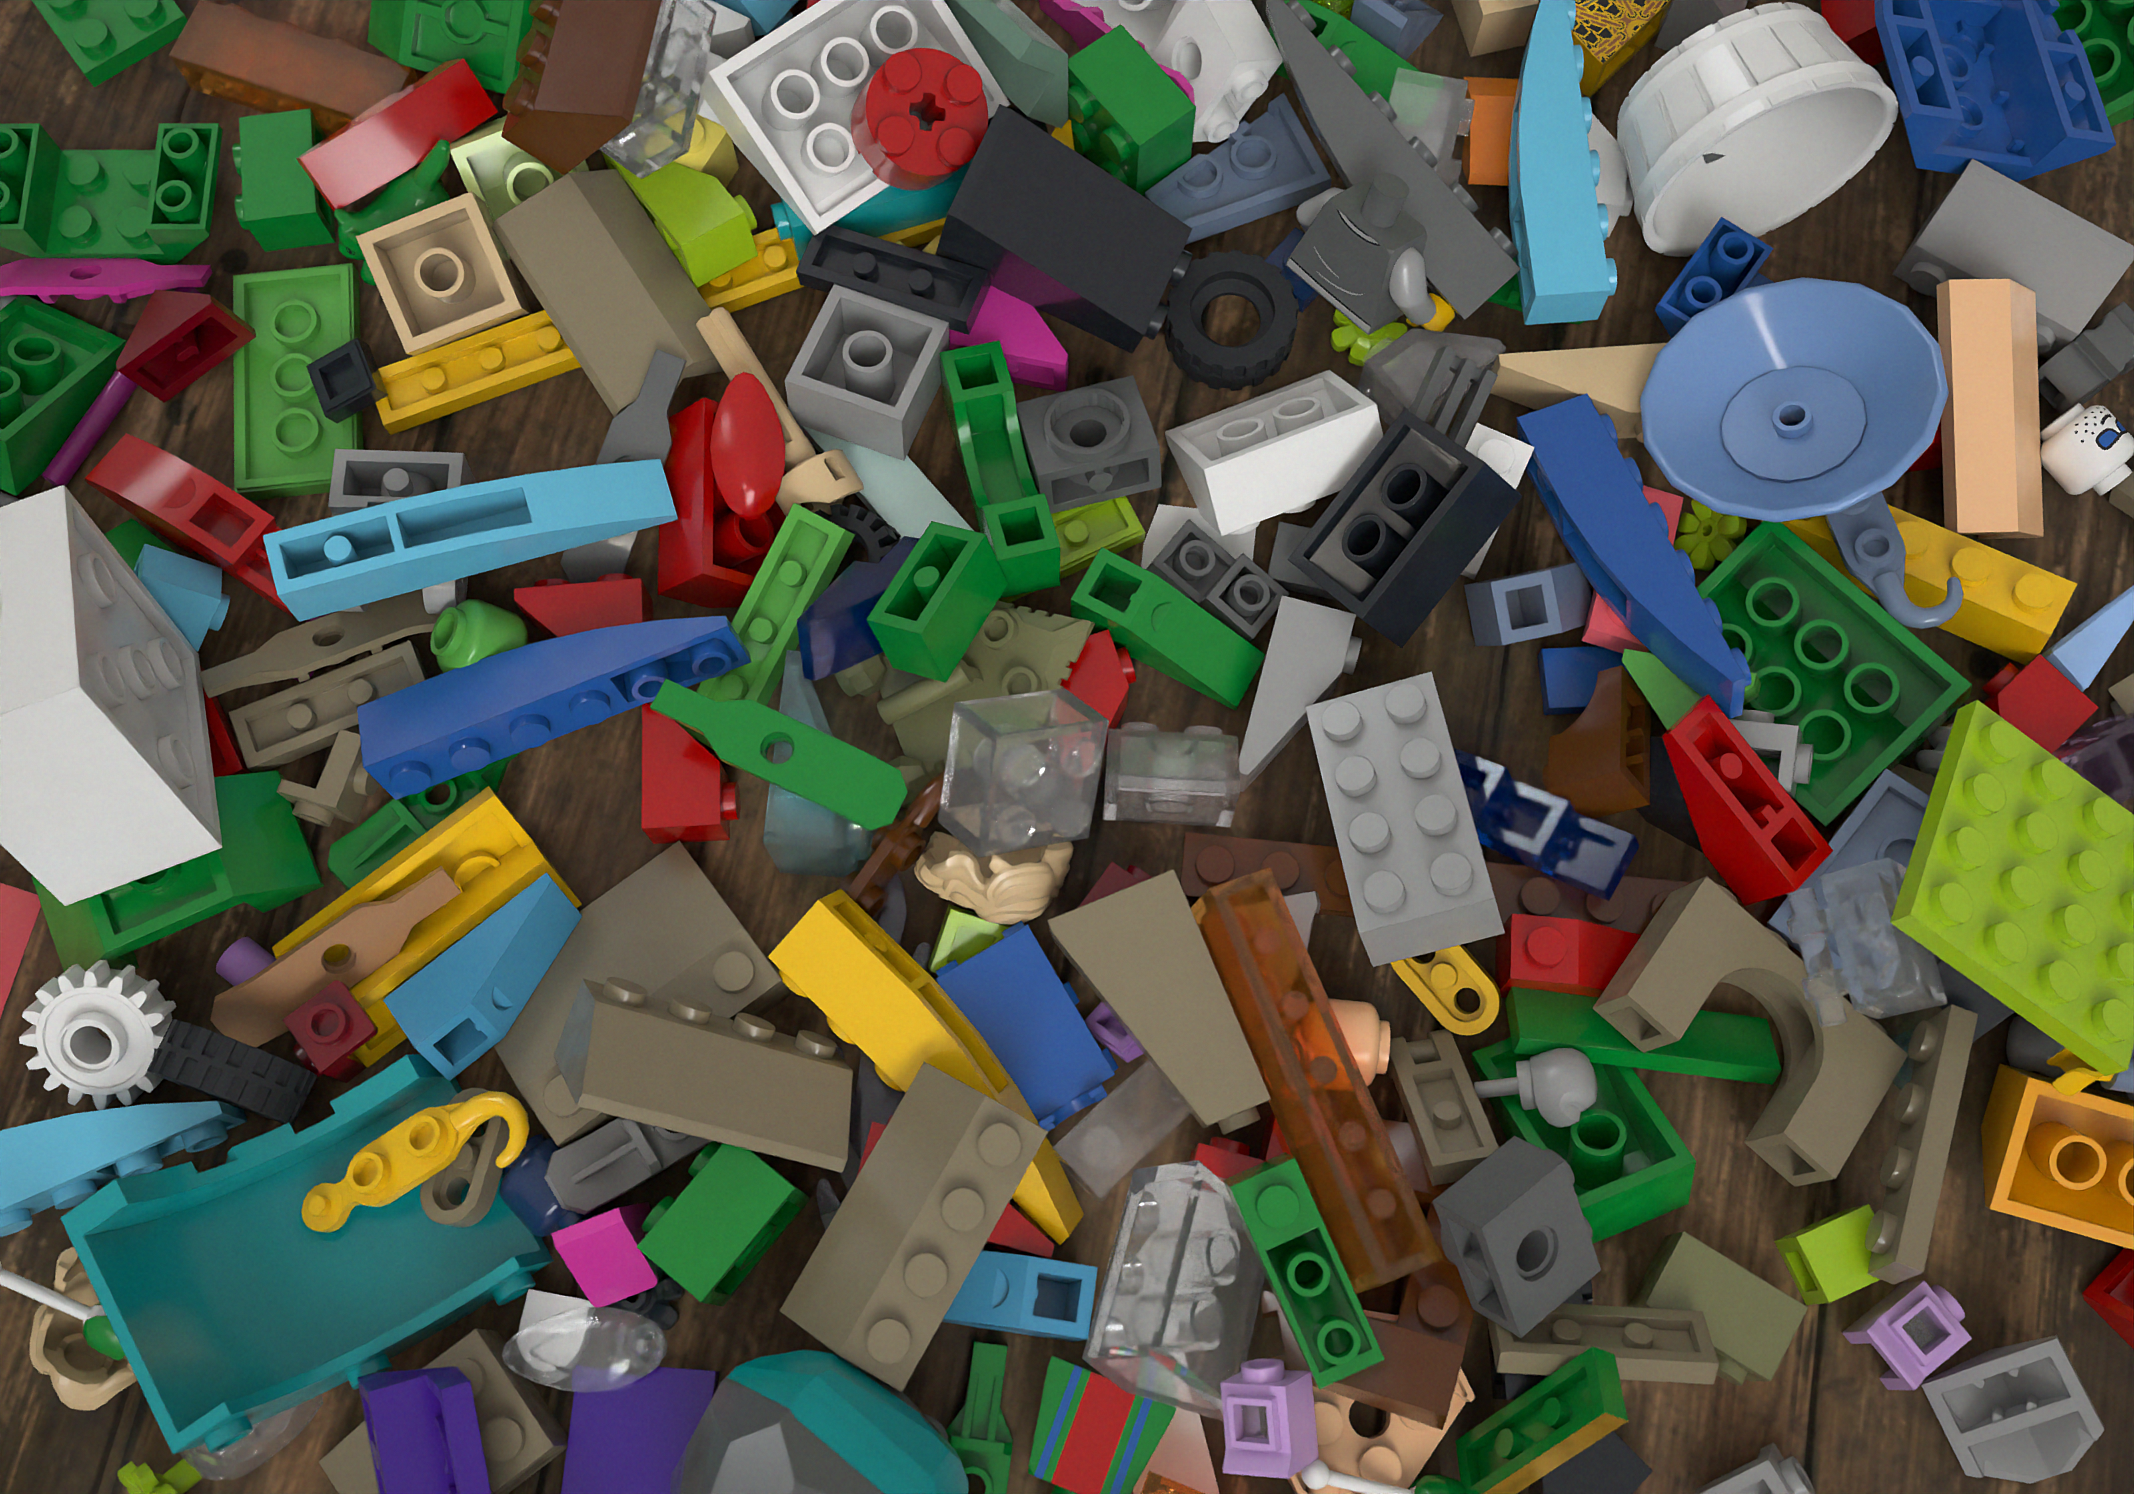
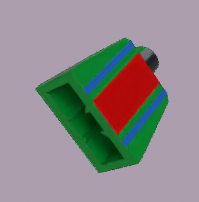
M1052 1356L1047 1369L1028 1473L1054 1484L1051 1494H1131L1173 1419L1177 1405L1059 1357Z

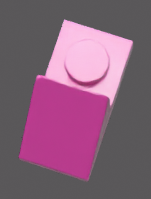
M649 1202L619 1207L551 1233L556 1249L594 1307L607 1306L653 1288L658 1284L659 1277L654 1262L637 1248L638 1244L645 1237V1231L641 1227L651 1212Z

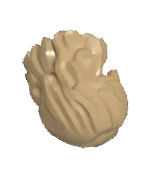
M977 810L971 812L969 817L963 818L957 823L953 836L943 832H934L930 837V842L925 852L920 855L919 860L916 862L914 867L916 877L927 889L938 893L940 898L951 900L965 908L974 909L980 918L990 923L1012 925L1019 921L1025 923L1040 916L1051 904L1053 898L1058 896L1059 889L1063 886L1064 879L1070 869L1069 862L1073 854V845L1061 832L1049 827L1024 829L1009 819L1002 830L1010 838L1011 842L1007 844L999 843L995 840L993 826L985 821L986 812Z
M74 1247L64 1250L57 1260L55 1281L53 1282L54 1291L92 1307L100 1301ZM46 1304L38 1308L35 1313L30 1339L31 1362L41 1374L50 1375L52 1385L61 1402L71 1409L95 1410L124 1388L137 1381L126 1355L117 1361L97 1352L88 1345L83 1335V1320Z

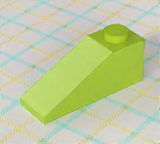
M611 139L601 147L608 169H617L696 288L758 256L751 230L757 228V222L750 206L740 194L732 197L716 177Z

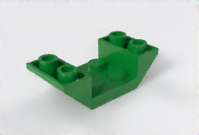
M372 0L367 42L396 63L425 72H431L446 61L464 58L483 88L506 94L512 82L518 77L521 63L516 61V53L521 41L531 30L534 17L529 14V6L532 0Z
M0 123V247L32 258H139L157 265H175L210 236L223 129L219 123H159L155 150H61L40 123Z
M277 770L214 777L222 848L67 906H64L44 885L32 876L63 971L65 972L72 965L79 964L86 972L99 960H107L110 969L123 970L127 965L138 969L140 967L134 950L243 902L265 913L324 887L325 885L299 817L292 814L294 804L276 792L281 779L284 780L283 775Z

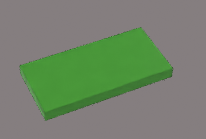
M353 263L233 275V313L253 327L256 333V338L234 353V491L249 501L329 493L335 449L363 450L362 410L338 424L326 418L306 366L357 337L361 339L359 273Z

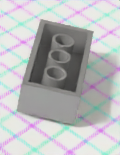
M1432 671L1306 706V713L1358 932L1372 966L1375 967L1504 934L1505 931Z

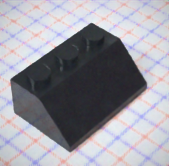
M1404 409L1287 560L1359 618L1402 649L1522 498V495L1487 463Z

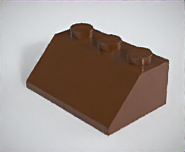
M532 0L529 6V14L534 17L531 30L521 41L516 53V61L521 63L518 77L508 88L502 103L503 109L508 111L501 137L562 175H566L629 126L633 120L662 0Z

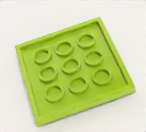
M1976 700L1957 710L1890 923L2104 1076L2128 1071L2134 1047V814L1979 700Z

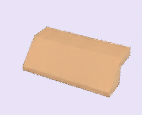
M2011 279L1947 280L1936 285L1938 344L1941 348L1949 391L1941 416L1945 528L1960 535H1979V539L2044 537L2035 291Z

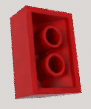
M704 397L669 417L673 445L663 470L678 520L659 525L658 595L707 608L740 607L786 517L776 500L763 516L755 520L740 518L727 506L717 486L710 453L712 427L719 402Z

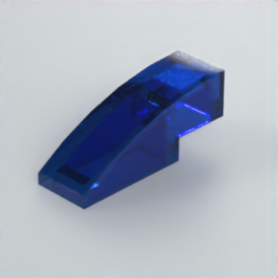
M904 536L878 564L854 561L796 620L804 679L819 680L884 652L866 619L920 538Z

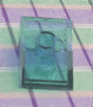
M787 650L779 712L833 737L800 651ZM775 743L773 763H784L790 758L792 747L788 743ZM770 783L763 843L780 873L845 878L849 873L858 869V860H869L872 830L867 831L825 808Z

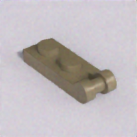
M1447 1029L1430 1031L1427 1033V1039L1406 1042L1403 1036L1390 1038L1389 1061L1386 1071L1389 1078L1394 1081L1432 1186L1457 1182L1495 1152L1499 1146L1452 1033Z

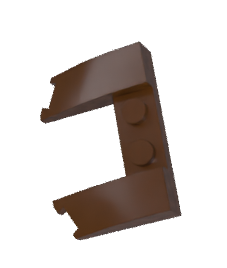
M1350 1114L1344 1122V1126L1351 1131L1327 1155L1315 1148L1307 1156L1317 1174L1321 1177L1429 1212L1397 1324L1394 1325L1366 1317L1385 1360L1321 1389L1443 1430L1475 1314L1457 1266L1446 1257L1443 1251L1441 1223L1433 1204V1200L1456 1182L1432 1186L1410 1124ZM1264 1291L1261 1298L1262 1318H1279L1284 1348L1283 1355L1270 1359L1282 1360L1284 1362V1370L1310 1371L1274 1293ZM1312 1376V1386L1317 1387Z

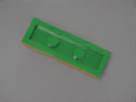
M1591 1346L1457 1439L1455 1442L1460 1480L1465 1487L1466 1494H1517L1628 1422L1615 1354Z

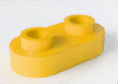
M1463 944L1436 951L1435 957L1430 962H1422L1415 956L1391 962L1395 972L1447 1030L1459 1035L1478 1034L1487 1029L1498 1017L1502 1003L1499 987ZM1471 988L1478 993L1480 1006L1476 1011L1466 1012L1458 1006L1456 997L1460 989Z

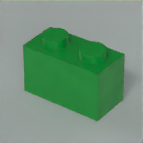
M311 109L239 117L240 142L234 143L232 150L236 170L242 178V194H236L235 196L236 215L242 229L250 230L265 252L335 243L334 211L296 159L327 138Z
M931 521L866 619L892 668L944 683L947 682L1008 585L986 534Z

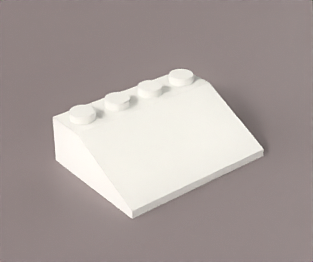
M821 0L708 72L699 90L735 145L814 236L890 186L881 181L872 172L873 169L866 162L862 154L858 153L851 134V115L858 94L891 55L913 48H932L944 51L956 57L964 64L972 66L979 73L987 100L988 120L994 116L999 104L1006 107L1010 105V102L944 0ZM916 111L910 113V115L919 118L920 129L926 130L928 128V124L921 119L920 113Z

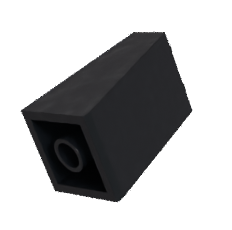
M999 104L947 213L935 255L989 270L991 286L1133 354L1144 336L1154 340L1162 326L1169 306L1160 303L1167 284L1176 288L1179 286L1190 264L1193 254L1184 250L1192 228L1015 111Z

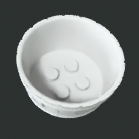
M1792 2L1759 5L1750 10L1745 9L1718 20L1717 23L1710 24L1683 40L1679 46H1675L1651 66L1649 71L1642 75L1630 90L1629 96L1625 98L1618 114L1617 142L1625 159L1635 200L1634 212L1641 226L1645 242L1653 251L1660 254L1664 252V255L1685 257L1695 254L1721 217L1757 238L1807 212L1809 208L1816 206L1832 195L1848 179L1856 175L1876 154V150H1879L1894 127L1893 123L1896 122L1898 115V101L1894 92L1883 82L1877 70L1865 64L1830 28L1824 17L1805 5ZM1715 153L1725 156L1706 164L1702 155Z

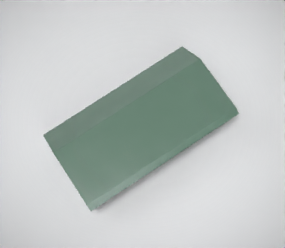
M944 0L1003 93L1026 116L1062 129L1068 120V54L1011 0Z

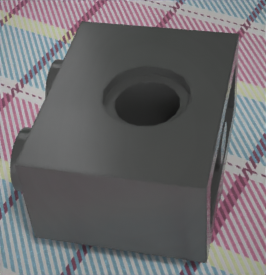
M1133 375L1016 403L1020 432L1029 469L1038 493H1045L1051 514L1162 487L1160 446Z
M1513 1136L1433 1200V1204L1441 1223L1443 1251L1446 1257L1457 1266L1472 1309L1522 1338L1601 1271V1267L1591 1240L1593 1231L1588 1220L1582 1214L1573 1187L1575 1182L1574 1174L1568 1163L1559 1154L1550 1149L1543 1150Z

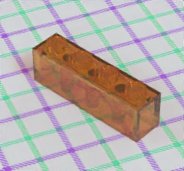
M199 0L169 54L193 90L266 114L310 108L323 131L330 135L389 95L400 93L418 81L413 68L398 64L386 55L379 57L361 51L353 44L340 38L327 40L306 33L302 28L288 21L275 23L256 17L245 8L236 4L222 6L207 0Z

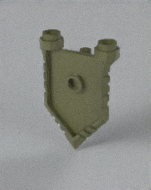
M997 601L946 683L892 668L884 651L873 647L857 644L843 651L841 661L833 666L834 674L840 687L850 697L857 694L868 697L880 690L883 699L877 702V709L886 724H893L905 755L887 762V764L901 771L908 793L901 807L908 809L922 788L944 770L959 768L965 772L966 767L971 765L974 768L984 763V758L989 756L992 759L1002 754L1003 749L1010 745L1016 747L1040 735L1055 707V704L1051 703L1053 698H1059L1064 688L1060 685L1062 679L1068 680L1072 669L1068 667L1071 662H1077L1095 623L1053 614L1052 617H1049L1048 612L1041 610L1031 613V608L1019 606L1017 609H1014V604Z

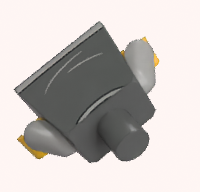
M1382 173L1378 174L1372 183L1361 181L1346 190L1335 187L1330 188L1303 202L1298 207L1296 215L1300 227L1305 234L1289 256L1286 266L1367 335L1372 334L1404 314L1409 325L1412 327L1421 325L1426 329L1430 338L1436 340L1455 318V313L1444 299L1438 295L1427 293L1425 261L1422 255L1428 235L1425 227L1402 209L1409 194V187L1406 182L1396 175Z

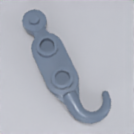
M1882 491L1839 513L1823 515L1846 569L1878 597L1882 608L1900 624L1919 629L1936 627L1950 620L1961 607L1963 590L1961 582L1957 577H1951L1947 580V596L1937 606L1923 608L1916 606L1909 600L1904 590L1905 545Z

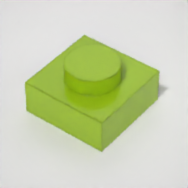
M948 905L928 964L929 970L936 973V970L955 959L958 965L987 947L1004 939L1001 932L1011 927V925L990 923L980 918L975 912Z

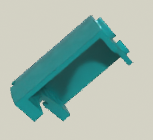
M407 1054L364 1083L330 1101L335 1114L295 1134L290 1123L282 1125L265 1134L231 1147L227 1152L226 1164L197 1173L191 1161L155 1172L116 1178L60 1218L172 1454L206 1444L210 1454L219 1452L239 1442L253 1432L252 1425L293 1408L346 1381H349L352 1389H358L357 1377L370 1373L390 1371L393 1366L389 1359L433 1336L495 1299L498 1306H501L528 1292V1289H532L536 1285L531 1275L554 1260L542 1238L531 1234L503 1202L499 1194V1186L504 1178L503 1174H501L495 1198L488 1213L476 1224L465 1228L439 1224L426 1215L420 1200L422 1183L385 1206L369 1207L361 1204L355 1206L345 1224L331 1233L313 1231L306 1226L302 1219L303 1200L314 1186L321 1183L336 1184L343 1180L354 1155L363 1147L417 1112L429 1107L448 1105L451 1099L462 1091L455 1077L448 1081L423 1055ZM481 1126V1135L483 1136L485 1132ZM469 1183L461 1192L462 1203L468 1194Z

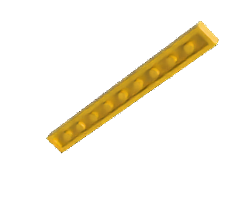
M946 218L875 238L893 243L900 241L906 247L913 248L932 241L937 235L941 237ZM776 227L753 235L758 256L697 288L711 311L718 307H724L725 311L728 310L729 313L804 287L800 285L796 274L800 261L798 260L792 238L781 241ZM542 310L379 368L378 370L388 396L375 403L383 426L390 435L574 370L581 367L546 311Z

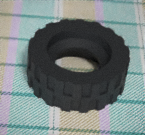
M1231 250L1230 253L1216 251L1208 253L1206 258L1201 260L1197 258L1192 261L1177 288L1174 287L1173 290L1170 289L1166 305L1169 306V310L1165 317L1164 332H1166L1165 343L1168 352H1172L1174 356L1173 362L1180 370L1184 369L1189 374L1188 377L1197 383L1201 381L1208 384V388L1216 390L1231 388V391L1242 390L1245 386L1252 385L1255 387L1260 385L1270 375L1273 377L1280 370L1283 360L1287 361L1290 355L1298 323V298H1294V287L1289 279L1286 280L1282 276V270L1275 264L1270 265L1265 262L1264 257L1254 253L1253 256L1243 254L1241 250ZM1234 295L1252 303L1260 316V328L1257 334L1247 343L1238 346L1221 345L1209 338L1202 327L1201 315L1204 308L1212 300L1221 296Z
M172 1019L147 1069L150 1073L201 1094L283 1124L290 1123L291 1126H294L317 1077L315 1073L263 1050L176 1019Z

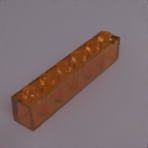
M1268 867L1209 888L1190 909L1271 1098L1269 1100L1270 1106L1291 1155L1297 1161L1355 1294L1384 1285L1443 1259L1271 868Z

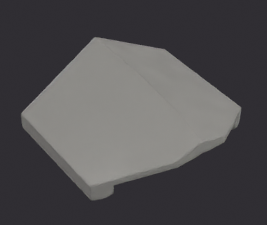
M2057 1335L1990 1349L1923 1381L1921 1384L1967 1476L1977 1478L1988 1476L2031 1484L2073 1470L2092 1443L2104 1431V1425Z

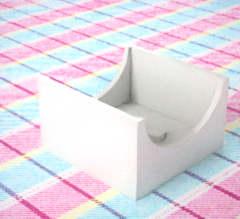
M62 485L0 507V844L64 906L220 849L222 848L203 686L199 676V672H201L199 654L66 486Z

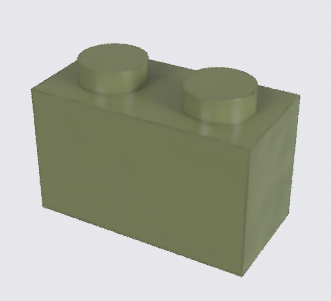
M1679 1232L1664 1237L1628 1307L1703 1311L1719 1362L1716 1375L1738 1386H1742L1745 1379L1747 1381L1771 1382L1808 1309L1804 1304L1686 1232Z

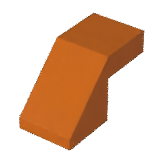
M1463 77L1460 100L1467 116L1461 165L1468 184L1509 186L1508 158L1512 111L1519 79Z

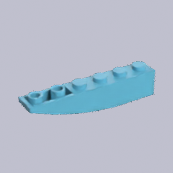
M1540 0L1523 56L1512 111L1508 158L1509 217L1513 245L1519 252L1515 260L1516 264L1521 268L1517 274L1525 325L1598 320L1608 296L1615 294L1617 286L1616 264L1613 258H1606L1603 242L1608 234V211L1604 203H1597L1595 190L1600 178L1599 154L1597 150H1589L1587 137L1591 129L1592 107L1589 97H1581L1579 82L1582 80L1584 70L1583 50L1581 45H1573L1571 31L1574 28L1576 19L1575 0Z
M651 459L539 472L454 487L399 499L265 534L263 539L277 595L300 622L678 520L661 460Z
M220 1101L143 1104L70 1114L1 1130L0 1237L29 1227L33 1223L31 1215L55 1206L56 1209H66L81 1204L98 1191V1186L118 1177L122 1178L155 1172L163 1167L162 1158L180 1150L186 1149V1152H198L222 1143L228 1138L226 1130L247 1122L244 1110Z

